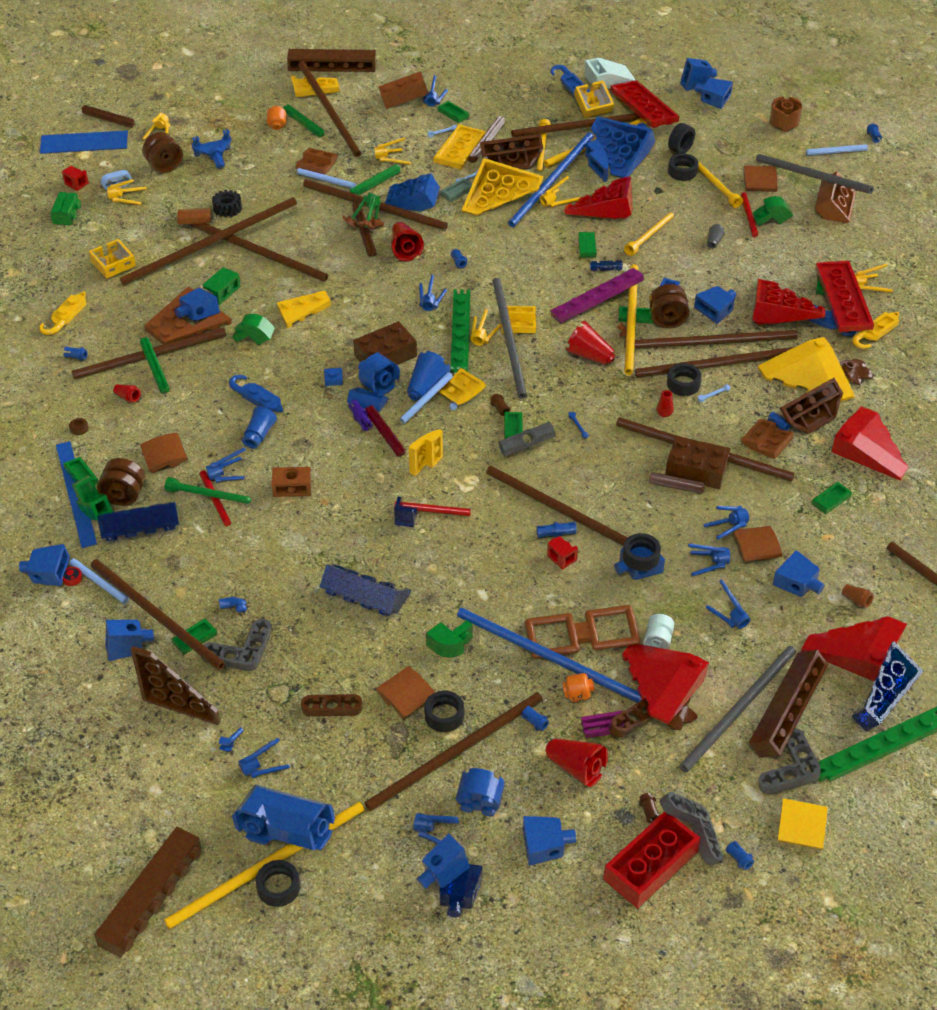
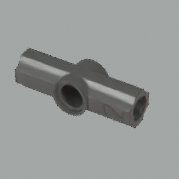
M549 421L503 439L498 443L501 453L505 457L551 439L556 435L554 427ZM523 435L530 436L531 443L524 442Z

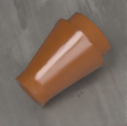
M846 584L842 590V595L849 598L860 608H868L874 598V594L869 589Z

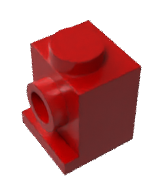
M69 166L62 171L64 184L76 191L89 184L86 170L81 171L73 166Z
M558 536L551 539L548 543L547 556L563 570L577 561L578 547L576 545L572 547L568 541Z

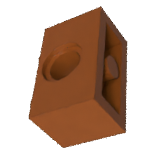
M273 467V497L311 496V467Z

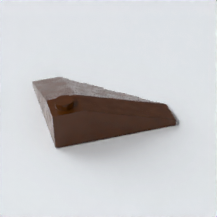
M132 646L131 653L143 701L215 725L220 724L217 708L210 704L155 654Z

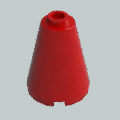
M397 222L392 226L391 249L396 258L402 261H412L416 256H420L424 249L422 236L403 222Z
M582 321L581 323L584 325L582 327L577 326L567 342L570 346L569 348L565 347V350L603 365L611 364L616 357L614 355L615 350L588 322Z
M554 738L547 743L545 748L548 759L580 783L589 787H593L601 779L603 774L600 773L602 766L606 767L608 761V749L601 744Z

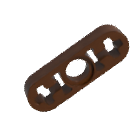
M356 694L307 695L301 700L302 713L309 717L356 716L362 712L363 703L362 698ZM330 702L338 704L333 709L327 708L326 705Z
M642 700L614 716L608 727L610 733L615 737L621 738L653 720L654 717L650 716L647 710L643 713L644 709H647V706H649L647 700ZM629 715H635L639 721L632 720Z

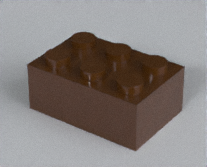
M399 321L353 340L354 356L359 362L366 360L377 352L396 365L417 357V341Z
M676 436L667 459L665 475L703 482L707 487L720 489L728 466L731 448Z

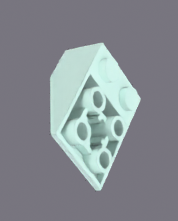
M602 58L585 60L584 76L591 85L594 82L604 81L607 89H610V85L635 80L625 65Z

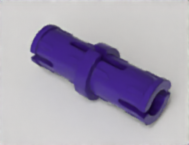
M352 400L351 402L354 406L349 403L348 408L353 413L354 420L360 424L362 430H369L367 424L371 428L372 422L367 417L366 410L360 406L357 400Z

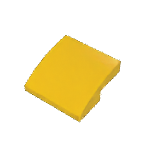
M507 306L513 333H536V306ZM501 322V333H504Z
M460 368L438 393L455 404L460 405L480 393L486 385L482 380Z
M442 430L432 431L420 437L409 446L410 474L416 476L426 465L433 468L443 457Z
M783 798L777 841L822 850L828 807Z

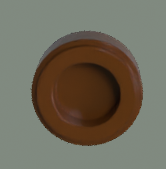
M83 418L73 419L69 423L70 432L74 435H83L89 429L87 421Z

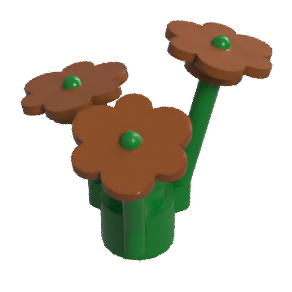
M368 192L367 196L364 195L362 202L352 217L343 216V220L355 228L360 225L374 230L375 226H384V222L378 218L381 197ZM365 202H367L366 206L370 207L367 218L356 224L355 217ZM373 208H374V209H375V216H374L373 218H371V214H372V211H373Z

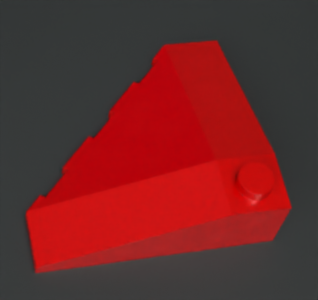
M631 176L615 179L608 187L602 186L596 189L592 196L587 194L579 198L575 205H572V203L566 205L565 214L613 219H626L630 217L633 210Z
M758 279L752 321L763 325L765 323L773 324L825 318V308L822 306L815 307L811 300L805 297L798 298L795 292L788 288L781 289L779 284L774 281Z
M861 406L835 435L831 451L834 454L901 481L908 470L907 463L903 461L897 445L893 443L887 427L883 425L878 412Z
M886 616L879 620L865 621L845 628L831 629L824 633L810 634L801 648V652L818 650L826 662L879 683L905 631L907 623Z
M641 644L628 646L622 653L623 660L629 661L628 671L632 680H637L640 685L637 690L641 699L647 700L649 704L646 709L648 714L666 724L672 721L704 682L709 666L708 661L691 653Z

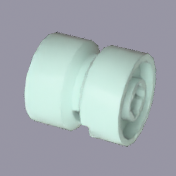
M664 614L652 615L648 620L643 644L669 649L675 625L673 619Z

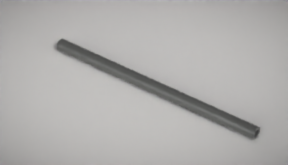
M758 154L756 157L758 162L868 194H872L874 191L873 186L762 154Z
M494 278L492 282L517 394L520 399L526 398L527 393L500 278Z
M788 646L685 758L679 765L683 772H689L795 655L796 650L794 647Z

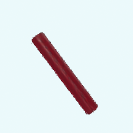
M373 405L366 407L367 416L398 457L405 455L404 446Z

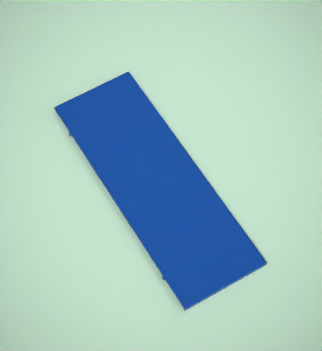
M128 130L42 135L40 154L127 149Z

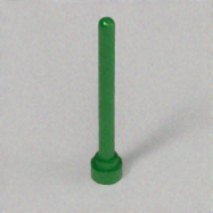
M168 477L164 485L165 491L170 493L184 491L245 504L251 502L249 496L183 484L177 478Z

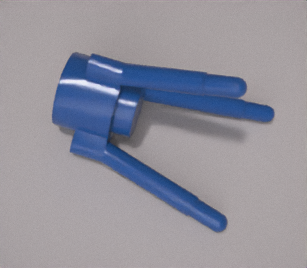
M436 75L433 76L431 90L428 92L429 94L424 95L423 101L431 107L440 104L441 99L448 92V89H445L438 98L437 93L434 91Z
M434 275L430 277L428 292L424 296L422 283L419 284V306L426 311L438 308V304L447 292L445 288L436 300L434 294L431 293Z
M246 448L237 450L219 461L206 466L210 481L215 479L216 483L221 481L245 479L244 476L221 477V475L224 474L223 467L242 459L241 457L231 458L244 452Z
M741 505L736 507L717 506L716 509L732 511L729 514V518L705 523L704 527L727 522L734 524L735 526L716 537V539H720L741 527L747 526L749 513Z
M688 544L690 548L709 550L690 551L691 554L711 555L712 562H716V565L692 572V576L718 568H725V564L730 563L729 548Z
M720 579V584L735 606V609L730 613L731 619L709 605L706 606V609L727 622L731 628L736 626L738 629H742L750 623L751 618L743 610L724 581Z
M279 738L270 741L253 754L238 761L245 777L251 775L252 778H255L259 775L290 768V765L287 764L257 770L260 767L257 757L280 741Z
M417 813L414 819L413 830L419 832L418 837L426 838L438 844L441 840L428 834L429 831H433L435 822L457 824L459 820L458 817Z

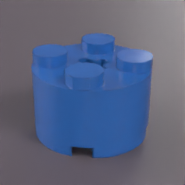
M378 352L361 361L358 366L361 384L380 395H385L393 390L395 387L394 382L396 379L399 380L400 377L398 365Z
M470 768L468 773H465L464 770L456 794V801L461 805L460 809L467 813L477 810L482 811V814L485 816H494L500 806L505 785L504 779L499 777L498 780L493 777L494 772L486 769Z

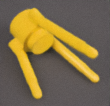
M160 112L152 120L154 124L142 139L145 140L155 127L158 129L165 128V133L168 134L170 124L168 123L167 115Z
M405 138L385 144H378V147H375L376 160L380 159V162L411 165L409 161L385 158L388 157V153L402 151V148L387 150V146L404 141Z
M566 176L551 189L540 195V202L544 207L550 205L552 208L556 205L578 201L579 197L555 202V194L560 190L558 187L569 176Z
M133 179L118 184H111L110 187H107L108 199H112L113 202L141 205V202L120 199V197H122V193L146 190L147 187L121 189L120 186L134 182Z
M888 264L854 273L860 289L893 292L892 289L864 286V284H867L868 278L878 276L877 273L866 275L867 273L887 267Z
M487 309L484 310L477 329V316H474L472 333L469 339L477 346H481L484 343L488 344L489 339L501 327V324H499L487 336L486 330L482 328L488 312Z

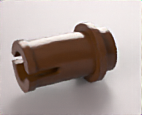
M494 394L491 396L490 403L496 407L501 416H504V412H510L511 409L505 403L502 395Z
M645 793L639 797V805L643 807L647 822L652 823L660 815L655 804V796H652L651 793Z

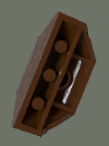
M541 134L480 142L482 158L521 170L530 169L544 149Z
M832 378L779 409L789 425L809 434L836 418L843 392L836 379Z

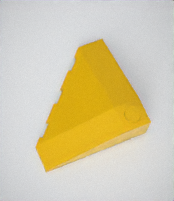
M483 158L463 205L462 212L478 216L482 212L500 207L504 203L522 198L531 192L534 193L539 190L543 176Z
M825 337L806 341L758 365V369L765 380L773 381V378L782 380L785 386L794 389L797 386L807 388V392L828 380L835 378L843 392L840 402L853 399L855 396L833 348Z

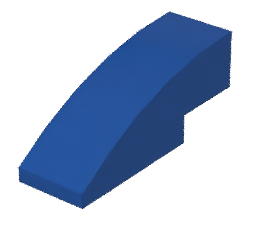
M597 140L587 142L585 156L588 158V166L604 182H607L608 158L606 152Z

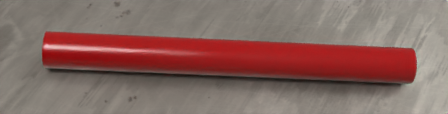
M743 192L741 197L743 198V206L753 237H757L759 234L746 192Z
M200 471L199 475L205 488L215 490L206 471ZM210 497L224 526H230L231 521L220 499Z
M399 501L394 503V509L462 516L471 515V509Z

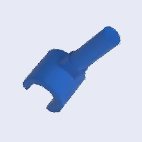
M240 727L229 738L221 737L219 739V744H221L219 749L231 751L234 741L244 730Z

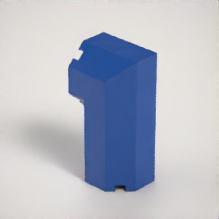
M255 784L233 813L232 819L235 828L239 832L243 829L247 833L245 837L249 841L266 845L270 840L275 839L311 850H322L331 837L332 830L328 828L330 823L334 824L335 816L330 804Z

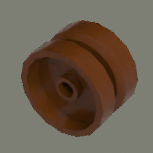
M165 132L152 134L143 144L142 153L144 158L160 173L173 171L182 161V148Z
M665 284L653 290L649 298L653 322L662 328H675L685 323L690 312L685 290L675 284Z
M123 458L111 459L105 465L97 484V491L99 494H105L109 503L118 506L132 505L136 502L145 481V473L133 461Z

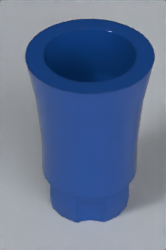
M258 406L254 408L242 439L245 446H248L250 449H256L263 442L265 436L277 421L274 412L266 407Z

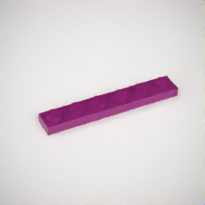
M635 268L629 269L613 279L550 310L551 316L559 323H562L644 281V275Z

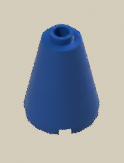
M426 351V353L420 352L407 389L410 399L418 401L446 373H450V365L447 364L446 366L443 362L445 360L443 357L431 351Z

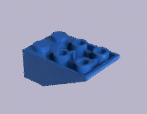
M432 173L423 174L417 178L408 179L405 182L390 186L385 203L412 211L430 209L435 206L440 187Z

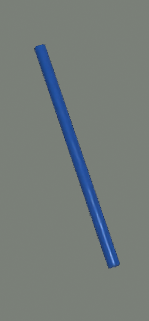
M588 132L540 185L539 190L534 192L508 221L510 227L516 226L540 199V195L547 191L586 147V143L593 139L594 136L591 132Z
M462 607L457 613V617L465 621L468 620L470 623L576 674L585 673L588 679H593V682L636 703L642 701L638 691Z

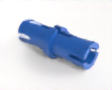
M575 521L559 524L554 522L550 525L536 526L538 538L552 536L557 538L560 535L576 534L577 528Z

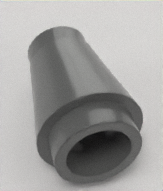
M714 224L709 228L707 241L709 248H716L724 236L723 226Z

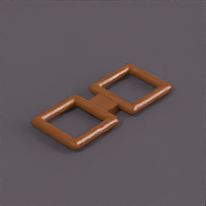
M631 605L587 610L585 612L586 622L574 623L571 613L528 618L525 620L527 638L535 643L537 641L534 626L566 622L571 646L549 648L560 655L578 653L580 651L579 644L591 642L594 650L638 645L641 642ZM626 614L631 637L599 642L594 618ZM530 652L531 657L534 659L543 658Z

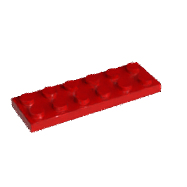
M634 80L610 85V91L652 128L679 122V115L639 81Z
M850 261L817 262L815 269L838 331L873 330L874 322Z

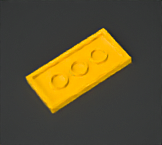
M459 124L433 157V162L462 170L469 161V154L486 131Z

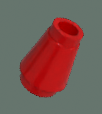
M116 384L113 388L114 394L129 403L137 402L141 395L140 389L135 385Z
M669 390L662 391L656 407L661 417H669L674 412L673 396Z

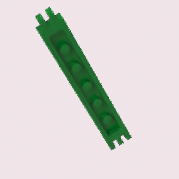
M453 289L450 372H454V375L460 368L468 372L470 289H467L466 294H464V289H460V294H457V289Z
M937 706L818 761L821 773L818 779L819 782L826 779L832 782L936 733Z

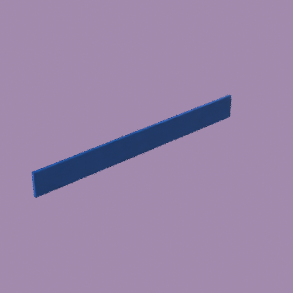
M71 442L56 444L81 547L86 548L97 545L91 519L80 510L76 503L78 498L72 487V484L75 482L64 469L63 463L75 459Z

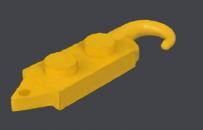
M84 291L77 295L71 294L52 314L51 320L55 325L51 329H44V323H41L39 326L40 332L45 335H53L65 324L67 325L87 305L86 292Z
M885 312L873 320V330L860 331L853 337L852 342L854 346L860 349L871 347V344L864 345L859 340L866 338L877 341L898 326L900 312Z

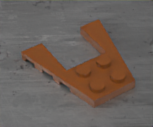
M188 286L147 322L144 327L146 332L164 345L192 335L202 334L203 331L209 329L212 331L219 329L220 325L225 323L230 325L232 322L231 318L221 310L220 313L211 315L194 326L182 317L178 318L175 314V308L180 307L179 298L193 291Z

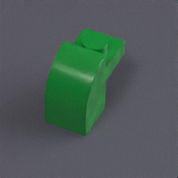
M770 196L763 199L764 205L753 212L755 221L759 226L771 218L782 224L793 216L789 204L779 196Z
M246 314L242 322L235 327L232 338L238 342L249 336L257 345H260L271 339L275 327L261 315Z
M86 476L72 484L78 498L76 501L78 507L90 519L99 520L113 512L107 496L98 493L91 476Z
M466 620L452 631L440 622L426 633V646L442 657L452 658L460 656L464 653V644H467L473 637V624Z

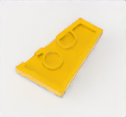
M291 76L295 97L316 95L305 76L303 79ZM319 77L316 79L324 94L340 92L337 78Z
M325 290L277 302V308L287 329L292 327V323L305 320V316L316 314L331 306V300Z

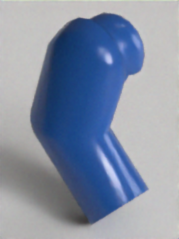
M237 597L219 599L220 609L236 606L238 613L247 610V602L244 599Z

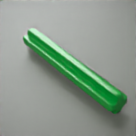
M284 105L283 108L286 114L318 137L325 135L324 129L291 105Z
M395 164L351 188L350 193L360 195L400 173V166Z
M141 338L140 345L162 394L169 392V385L149 338Z

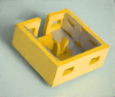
M604 81L592 83L588 93H586L587 84L575 87L574 96L584 118L613 111L614 102Z
M119 239L106 244L109 255L104 256L102 246L89 251L91 262L106 279L136 266L134 255Z

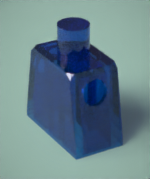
M469 864L470 868L445 887L440 888V905L448 906V916L457 918L461 916L462 908H473L482 883L483 866Z

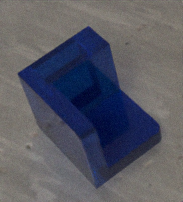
M399 496L394 508L395 525L414 527L417 517V508L403 507L402 497Z

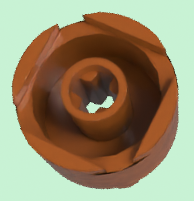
M784 96L774 99L771 106L769 123L784 132L797 127L800 124L802 113L801 101L794 97L784 99Z

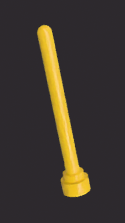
M542 119L539 121L538 126L551 125V123L547 119ZM547 133L541 134L544 149L537 161V171L539 172L543 170Z
M698 162V170L728 198L729 204L733 208L740 207L743 203V198L738 194H733L709 170Z
M668 213L635 242H628L624 246V252L628 256L635 255L638 252L639 246L674 217V214Z

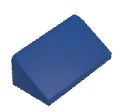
M356 387L349 390L347 402L352 404V400H357L362 408L366 409V407L373 405L380 412L389 398Z

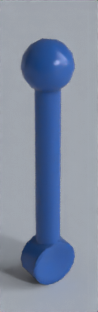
M570 412L568 417L573 419L582 433V438H588L589 434L584 431L576 419V413Z

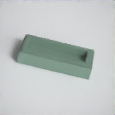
M463 178L442 189L440 195L449 202H453L469 193L472 183Z

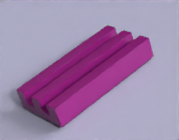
M623 711L581 717L585 739L612 735L608 726L612 718Z

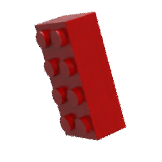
M664 811L605 865L603 880L638 909L698 853L700 837L677 818Z

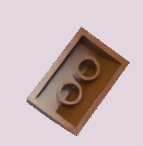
M421 71L378 86L386 109L429 94Z
M836 171L835 173L832 174V175H836V176L842 177V176L839 174L838 171ZM821 180L815 210L824 219L848 223L850 222L856 192L851 188Z

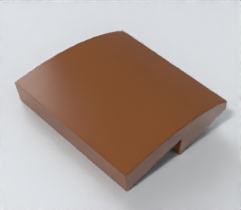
M308 148L303 152V158L296 162V169L301 168L325 175L334 165L338 154Z
M744 165L745 191L777 192L778 185L775 166Z
M212 208L179 209L177 213L178 225L210 223L212 219Z
M759 419L741 439V442L764 456L776 459L794 437L793 432L776 428V422Z
M178 433L158 436L140 444L148 469L152 474L167 465L174 468L188 460Z
M771 526L739 529L733 532V538L738 544V553L743 561L782 557L780 544Z
M409 666L376 688V691L388 706L392 705L403 720L422 707L426 699L435 693L431 686Z

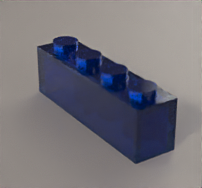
M175 501L97 515L101 539L106 538V541L117 540V536L124 534L126 538L137 536V532L145 531V534L156 533V529L164 528V531L174 530L176 525H179Z
M326 564L319 586L325 589V593L336 596L339 594L343 596L345 601L352 603L354 601L360 602L361 607L367 609L376 608L379 610L378 613L385 616L398 613L412 590L406 587L404 589L394 588L395 584L379 581L378 583L375 577L364 574L358 576L359 572L336 564Z
M895 641L891 642L870 693L851 716L866 732L881 724L924 672Z

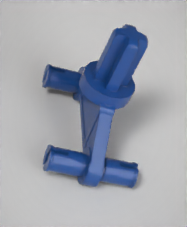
M226 129L225 133V130H223L221 140L204 144L199 142L198 136H196V139L194 136L192 143L194 156L198 157L200 153L210 156V159L214 160L216 168L222 169L225 166L222 158L223 152L227 150V147L228 150L230 149L232 141L229 135L230 131Z

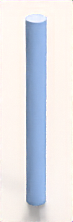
M864 144L806 149V155L867 151L868 146Z
M301 168L297 170L299 175L343 187L353 188L356 186V183Z
M446 373L400 418V421L405 424L453 378L452 374Z
M75 558L70 560L69 564L72 567L79 568L83 575L120 602L126 604L129 601V597Z

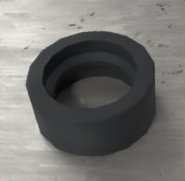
M685 123L676 125L668 140L669 149L678 154L686 153L695 140V129Z
M681 153L673 155L669 159L668 174L676 180H691L697 175L698 160L690 154ZM677 166H687L689 168H679Z
M688 363L676 364L668 371L667 387L677 395H693L701 386V372L697 367ZM679 376H686L693 379L694 381L689 383H683L677 381L675 378Z
M633 534L624 542L622 555L624 563L636 571L651 570L659 563L661 545L655 537L649 534ZM636 547H645L651 550L653 554L649 557H638L633 555L630 550Z
M447 690L431 694L424 704L427 725L439 732H450L457 729L464 720V702L461 697ZM447 704L456 708L457 713L450 718H439L432 714V709L438 705Z
M274 860L264 864L259 869L256 875V888L261 901L269 906L281 907L295 900L300 891V879L294 865L287 861ZM275 874L287 875L292 880L291 886L279 893L269 892L266 890L264 883Z

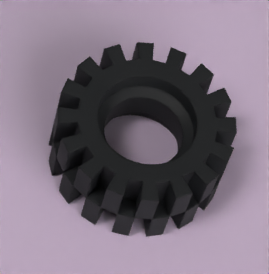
M219 191V194L215 193V196L212 197L213 211L219 217L223 215L224 218H227V216L233 217V214L236 216L242 210L241 196L236 191Z

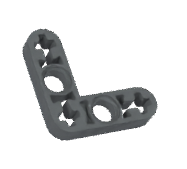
M267 619L256 620L251 627L243 648L213 642L203 645L210 651H213L215 655L220 656L219 658L225 662V667L252 671L258 667L271 636V623ZM253 642L261 643L259 647L250 646ZM227 654L235 655V657L230 660L224 658V656ZM250 654H252V659H253V660H250L249 662H246V661H248V660L250 659Z
M795 728L786 744L794 764L762 773L758 779L761 792L773 794L815 782L820 778V765L801 730ZM805 752L808 755L807 757L800 758L796 754ZM809 764V768H810V770L812 771V773H810V771L807 770V766H806V765ZM786 774H793L795 778L793 780H786L784 776Z
M669 792L660 798V804L667 814L692 824L694 833L700 837L699 849L705 862L713 866L723 859L722 851L707 809L703 805L674 792Z

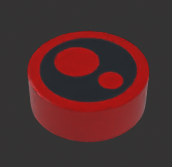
M77 567L66 568L62 578L63 583L67 586L79 584L82 581L81 570Z

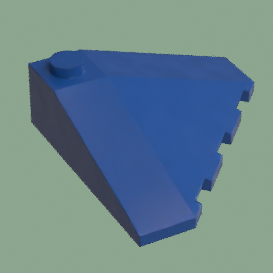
M598 116L591 127L592 133L597 137L596 140L606 152L608 164L611 168L610 172L615 177H629L649 154L655 143L653 130Z

